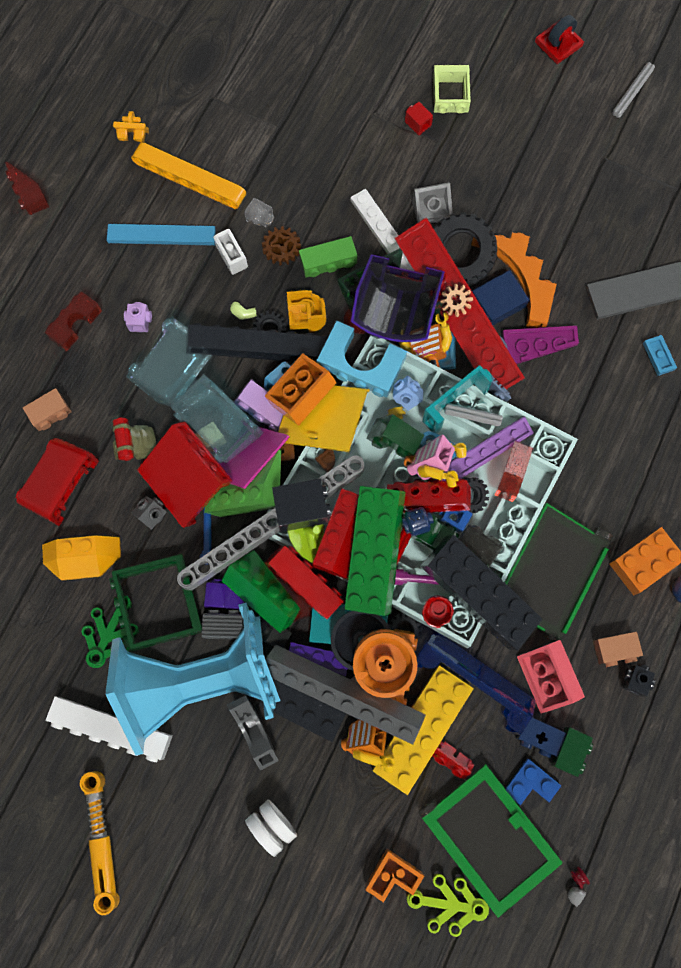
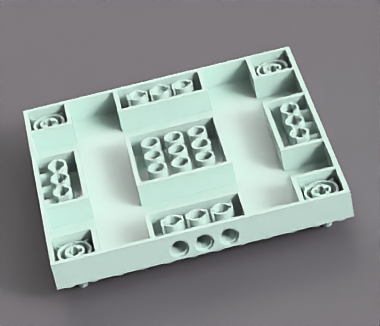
M371 334L352 367L360 371L375 368L381 362L389 344L392 343ZM407 351L406 360L395 383L406 376L416 380L423 389V401L407 411L393 399V387L387 398L384 396L378 397L372 391L367 392L350 451L333 450L335 455L334 468L352 456H359L364 461L363 474L342 489L359 494L360 486L387 489V484H394V482H426L427 480H422L418 474L415 476L409 474L407 467L404 466V457L395 453L396 450L391 447L378 449L372 446V442L366 438L376 419L387 416V410L395 407H403V411H406V414L402 415L403 419L401 420L423 434L430 431L422 422L425 409L462 379ZM348 380L347 382H343L341 385L345 387L358 388L354 385V383ZM472 385L450 404L502 415L501 425L494 426L447 415L444 408L439 412L445 420L441 431L437 433L438 435L443 434L447 440L455 445L457 443H464L468 451L524 416L534 433L465 476L479 478L478 480L484 481L483 484L487 485L485 490H489V494H486V497H489V501H485L487 506L482 507L484 510L472 513V517L463 532L459 534L458 539L504 582L578 439L489 393L484 395L476 386ZM305 446L283 485L315 480L326 474L315 460L326 449ZM353 463L350 465V468L352 470H359L361 466ZM337 474L334 476V480L337 482L343 481L344 476ZM471 488V502H472V500H473V498H474V492H473V490H472V488ZM341 490L325 500V504H330L331 514ZM431 512L432 515L436 516L439 519L438 522L445 526V524L440 521L442 517L441 515H439L440 512ZM451 514L450 519L456 521V515ZM272 518L268 521L267 525L274 527L278 524V520ZM324 524V533L328 524ZM279 531L269 538L281 546L293 547L287 531ZM410 538L396 568L404 569L408 574L429 575L420 566L433 550ZM416 582L394 585L393 608L466 648L471 647L482 624L444 588L438 584ZM434 595L447 597L454 609L451 621L441 628L431 627L423 619L422 608L424 602Z

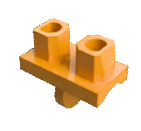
M129 111L128 116L122 117L123 122H113L117 139L120 141H128V132H134L133 140L144 142L146 133H149V128L146 127L145 123H140L141 118L135 117L133 111Z

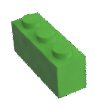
M351 236L299 250L305 278L316 277L324 272L331 273L343 267L350 268L357 264V252Z

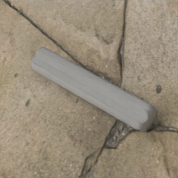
M448 403L445 407V414L494 426H500L503 419L502 415Z

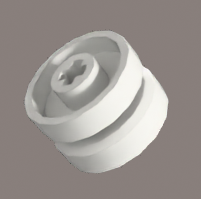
M267 800L259 807L263 818L258 813H252L245 822L256 840L268 853L275 857L283 849L281 840L285 843H290L297 837V833L282 812L270 800Z

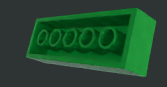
M360 486L345 610L382 616L391 614L405 491Z

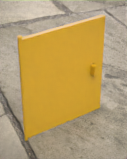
M334 385L299 426L283 415L278 432L289 435V439L285 444L349 452L366 395L370 389Z

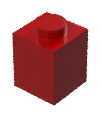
M420 102L414 106L411 105L406 110L405 123L418 136L432 126L433 115Z

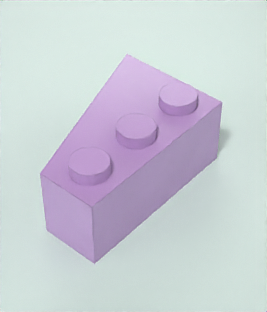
M250 380L235 398L233 404L252 415L257 421L269 426L268 428L271 431L278 432L283 414L273 408L265 398L267 391Z

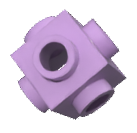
M135 302L134 304L127 305V310L124 311V321L129 331L148 332L149 322L152 321V312L149 311L146 304Z

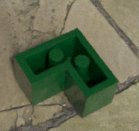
M392 414L377 418L366 439L371 441V445L378 449L391 447L396 450L395 453L405 458L406 456L415 455L424 434Z

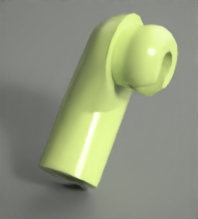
M238 302L231 304L230 310L232 314L239 319L257 317L255 308L245 309Z

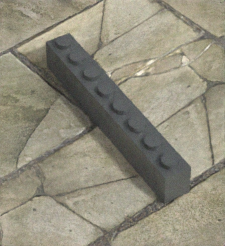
M275 645L267 656L266 663L273 679L412 745L414 744L426 716L425 714L391 698L373 696L367 693L359 683L278 645Z

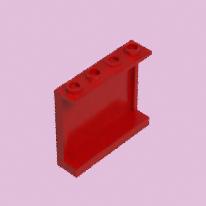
M186 422L173 424L137 469L183 528L195 524L196 516L222 487L228 486L233 481Z

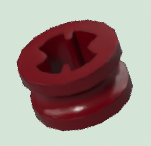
M578 866L576 867L577 870L575 872L570 871V874L578 887L583 889V885H589L590 882L583 870Z

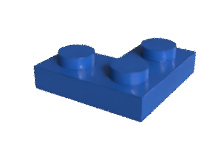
M526 759L505 787V790L521 806L532 789L547 802H550L561 785L531 760Z

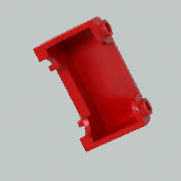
M59 438L50 440L45 453L25 485L18 490L16 494L17 503L60 526L64 519L60 514L61 510H66L65 503L83 474H88L87 468L95 469L99 460L92 453Z

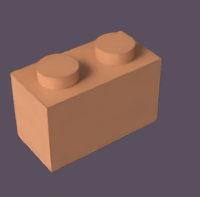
M56 388L23 407L32 425L38 431L50 428L54 422L65 419L72 412Z
M637 632L593 641L598 663H605L606 667L618 665L617 661L624 659L625 663L638 661L637 657L643 656Z

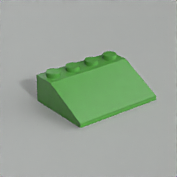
M281 450L276 452L246 489L232 484L222 487L205 506L204 513L224 517L274 509L275 503L272 487L280 486Z

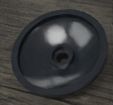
M351 611L343 615L335 624L331 634V647L336 659L344 667L353 670L354 653L359 643L358 637L361 635L366 636L375 630L390 629L387 622L380 615Z

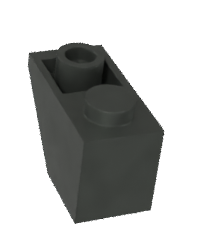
M260 616L262 641L274 647L278 645L284 648L292 633L286 629L279 633Z

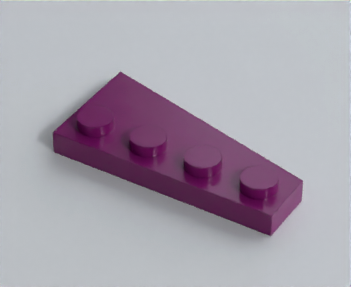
M577 326L503 330L502 332L508 351L516 364L579 344Z

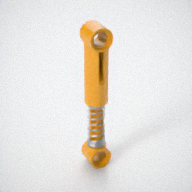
M93 771L81 777L80 788L84 795H86V801L89 804V808H87L90 811L88 815L90 816L89 822H91V825L89 827L92 828L89 849L95 893L93 906L98 914L107 915L118 906L119 895L116 892L110 836H107V832L104 829L106 828V825H104L106 820L103 819L105 814L102 812L104 808H102L103 802H101V799L103 798L102 791L105 785V777L101 772ZM90 777H94L97 781L94 788L89 785ZM103 897L110 899V907L104 906L102 902Z

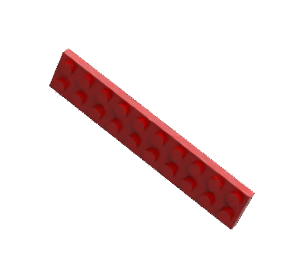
M426 217L397 236L395 240L415 272L425 274L426 267L445 271L436 305L445 320L443 313L448 314L450 308L445 311L442 309L447 305V303L442 304L440 302L442 299H447L442 295V292L449 294L450 292L447 290V287L450 286L453 291L454 284L458 285V290L464 285L465 290L463 293L467 290L471 291ZM426 286L425 289L433 300L435 288ZM471 291L470 295L466 296V298H473V301L466 302L472 306L471 309L464 307L466 310L465 315L459 310V317H456L454 310L451 316L448 315L449 318L446 323L449 324L450 330L474 369L479 365L483 369H487L495 378L494 381L497 380V384L502 385L501 388L508 389L525 377ZM454 296L452 298L454 302L453 305H457V303L460 304L462 302L460 300V296H456V298Z

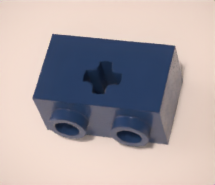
M524 716L516 739L520 740V745L531 749L533 746L539 749V754L550 758L551 755L558 756L566 733L530 716ZM541 734L544 740L538 742L539 739L536 738V735Z

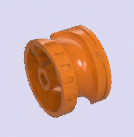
M379 629L368 633L361 639L355 649L353 659L354 675L359 685L373 696L390 698L402 694L411 686L417 673V659L411 643L402 634L390 629ZM385 660L388 661V664L386 666L382 663Z

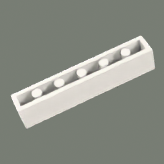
M54 697L46 721L51 722V727L61 730L63 727L70 729L69 733L81 736L83 733L89 735V740L98 743L103 740L108 742L107 746L119 749L121 746L127 748V753L135 755L115 715L62 697ZM158 730L149 735L144 742L145 759L157 762L158 759L163 760L173 735Z

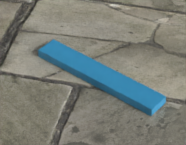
M108 224L107 242L124 244L215 245L213 236L216 235L215 226Z

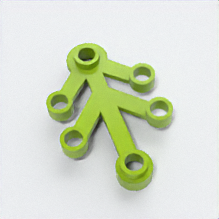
M439 873L433 876L432 881L435 887L442 891L447 900L423 896L419 890H416L414 895L409 892L407 894V903L411 908L418 909L423 905L446 909L436 918H431L428 921L427 927L431 933H438L441 925L458 911L467 913L457 922L454 921L449 924V933L454 937H458L462 929L472 920L482 921L489 914L488 904L485 900L473 896L467 887L465 879L462 877L455 878L453 885L457 891L462 892L468 903L458 901L446 884L445 877ZM437 877L443 878L442 884L438 885L435 883ZM462 880L464 882L462 888L456 886L457 881ZM414 896L419 897V902L416 904L412 902ZM477 906L482 907V912L479 914L475 913ZM432 922L438 924L436 929L430 928ZM454 925L459 927V930L456 933H453L451 931V928Z

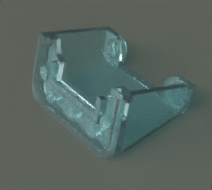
M170 317L163 322L162 332L164 334L144 361L137 364L133 363L128 369L129 373L126 375L129 380L155 401L166 406H173L179 401L212 356L186 353V331L188 327L174 317Z
M204 374L171 407L175 411L173 415L180 422H187L213 448L215 452L213 456L220 463L229 462L264 433Z

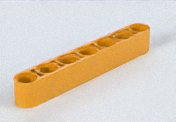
M140 142L131 157L132 161L137 165L233 209H238L246 196V191L241 186L146 143Z

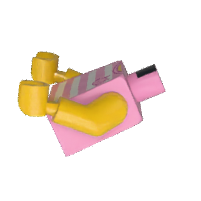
M442 434L416 452L414 460L407 466V470L411 476L418 474L422 480L429 478L446 479L449 487H456V481H459L456 471L444 472L449 469L454 451H456V457H466V445L464 443L452 445Z

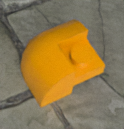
M308 290L287 292L290 330L308 328L309 333L322 329L326 323L324 299Z

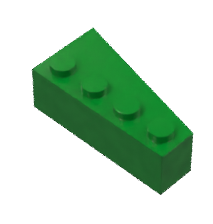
M255 551L229 565L222 579L226 586L279 633L292 625L300 611V607Z

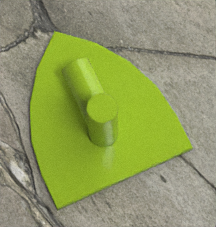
M324 524L287 531L295 550L311 563L314 561L322 541Z

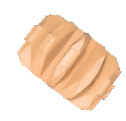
M454 284L453 291L448 286L447 290L450 293L442 292V295L447 298L440 300L442 304L447 303L442 309L445 311L450 308L448 312L450 316L454 310L456 317H459V310L465 315L466 310L464 307L468 309L472 307L466 303L473 301L472 297L466 298V296L470 295L471 291L467 290L463 293L465 290L464 285L458 290V285ZM454 296L455 298L456 296H460V300L462 302L460 304L457 303V305H453L454 302L452 298Z

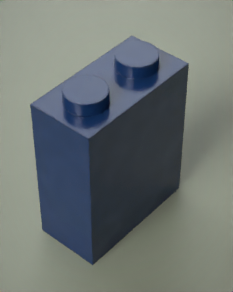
M511 271L472 291L492 325L526 308L529 302V298Z

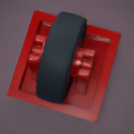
M571 15L563 17L535 39V43L556 64H559L580 49L584 41L574 32L577 27V21Z

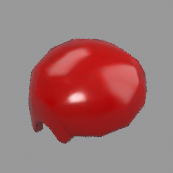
M440 595L428 598L422 608L424 621L434 628H441L449 623L454 613L452 603L447 597Z

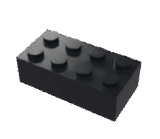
M273 679L280 701L276 702V708L273 709V712L333 742L346 713ZM261 700L259 705L264 707L263 701Z

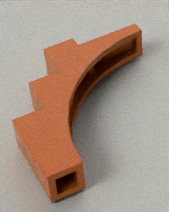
M513 232L510 238H506L503 235H495L497 240V257L508 265L517 276L523 291L529 298L526 327L545 328L548 324L557 284L549 280H539L543 260L535 256H525L530 236ZM473 237L471 245L479 248L477 240Z

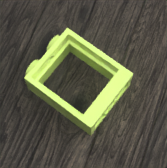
M434 65V113L469 112V65ZM439 82H463L464 99L439 100Z

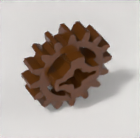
M281 226V230L274 227V232L269 230L268 236L264 235V242H262L263 254L266 255L267 260L272 258V264L278 261L280 266L282 262L288 265L290 259L295 261V256H299L301 244L300 237H297L296 231L291 233V228L284 230V226Z

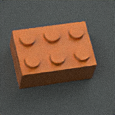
M302 353L266 393L265 398L273 408L299 426L333 388L336 381L327 369Z
M661 527L612 561L610 566L634 596L681 563V551Z

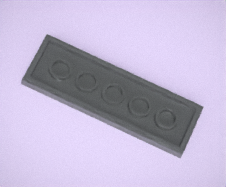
M681 262L587 284L586 289L596 319L680 300Z

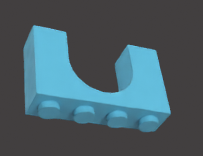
M336 321L317 359V363L330 373L336 375L341 381L347 382L348 380L358 388L370 389L374 395L387 398L406 360L407 351L389 344L378 366L367 371L354 369L345 359V353L354 337V328Z

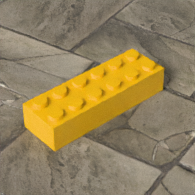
M437 666L411 707L426 715L414 744L412 745L393 736L384 750V755L380 756L382 759L385 756H391L394 759L395 764H387L393 768V772H385L383 766L379 764L374 766L372 771L408 795L474 688L441 666Z

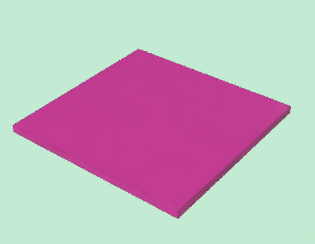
M251 425L218 462L233 480L230 484L246 489L289 439V435Z

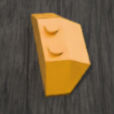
M86 536L53 540L42 545L43 564L60 580L101 577L121 558L120 537Z

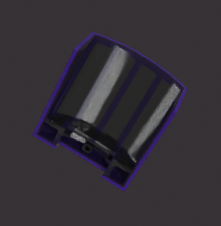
M371 254L356 290L351 322L367 333L386 340L397 342L428 340L445 271L426 267L423 274L389 266V258Z

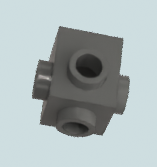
M146 495L145 498L137 503V507L131 513L152 530L157 523L162 521L167 512L162 508L164 504L154 497L152 500Z

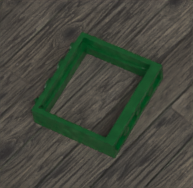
M182 554L112 571L113 577L109 578L111 590L116 589L117 596L113 598L116 609L120 608L122 616H118L120 627H125L127 634L123 636L125 648L130 647L131 652L202 632L192 590L182 588L192 628L137 643L134 641L120 579L176 566L177 573L179 574L186 568ZM188 576L183 580L184 585L190 584Z

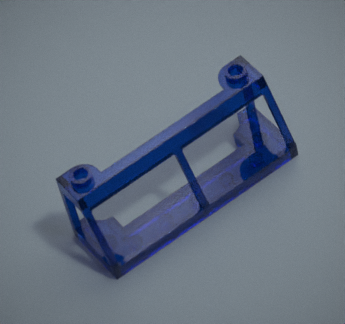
M437 631L433 632L416 657L417 667L421 669L424 666L432 669L442 662L503 705L505 708L501 714L506 719V726L504 728L512 734L521 735L533 717L536 700Z

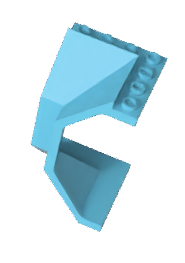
M247 603L239 604L244 620V629L228 651L182 665H173L130 653L125 649L121 638L112 639L105 695L135 756L144 754L146 738L182 707L230 692H239L262 700L265 719L274 718L273 709L276 708V702H279L280 698L263 655L260 616L255 617L253 610H249Z

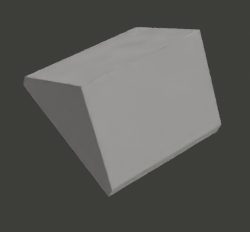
M450 182L414 189L412 203L417 223L426 217L430 223L438 222L443 218H449L450 214H453Z

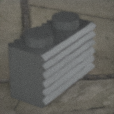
M208 610V613H203V639L235 640L244 629V620L238 610H228V614H220V610Z

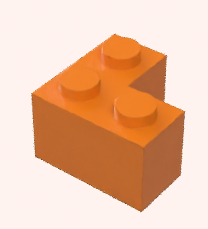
M386 849L365 884V890L383 903L394 884L414 895L424 878V874L389 849Z

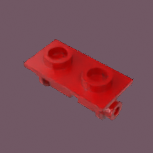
M441 741L432 757L440 765L448 767L455 776L465 779L471 774V770L474 767L472 760L462 753H459L455 758L453 755L456 749L447 742Z

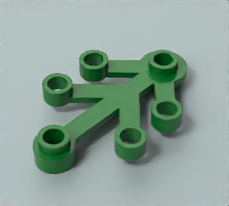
M124 595V600L127 601L126 608L129 610L132 602L129 597ZM98 607L92 609L91 616L95 620L101 639L98 646L93 637L95 629L88 625L82 629V635L86 638L89 648L86 662L92 668L102 667L106 659L110 657L111 649H105L108 643L112 642V639L123 638V636L127 635L125 628L114 632L119 623L118 616H122L120 608L115 610L107 628L103 620L104 611ZM97 610H100L101 613L99 617L94 615ZM131 624V627L134 626L136 628L133 636H136L139 633V627ZM88 628L91 629L90 635H86L85 633L86 629ZM98 654L100 659L98 662H95L94 656Z

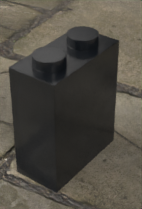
M321 478L272 487L280 532L329 523L328 516H332L330 504H325L324 497H328L326 485L321 483Z

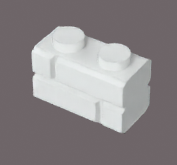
M226 229L213 236L215 245L232 275L248 267L246 257L230 229Z

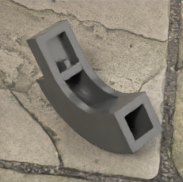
M245 695L228 704L229 711L240 727L260 771L278 762L279 760L270 738L247 696Z

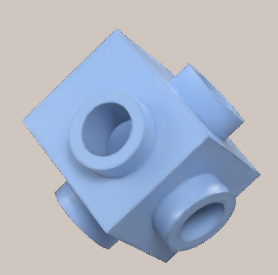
M406 376L394 384L393 399L409 411L423 401V389L416 380Z

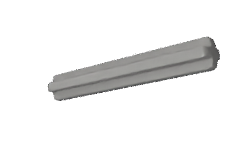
M646 63L614 108L613 116L621 117L653 72L654 64Z

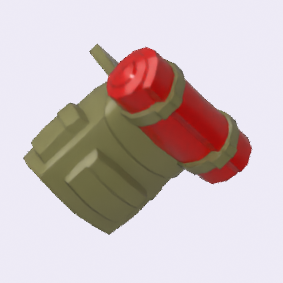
M126 418L113 420L115 459L129 461L134 457L138 460L146 459L156 446V438L152 427L147 425H134L132 427Z

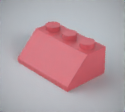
M561 640L517 656L540 714L575 703L585 697Z

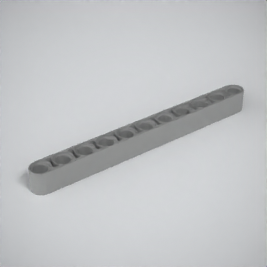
M352 456L320 477L322 485L328 487V497H324L325 500L363 474L364 461L361 457ZM357 463L361 468L359 470H352L350 465ZM341 474L344 476V480L337 482L334 480V476ZM272 509L183 569L177 576L178 584L186 590L197 588L280 531L278 524L274 527L267 525L270 519H277L276 509ZM254 530L261 531V535L258 538H252L251 533ZM243 541L244 547L242 549H234L236 542ZM220 553H227L226 560H217ZM203 564L210 565V569L206 573H201L200 571ZM191 575L193 577L192 582L189 585H184V578Z

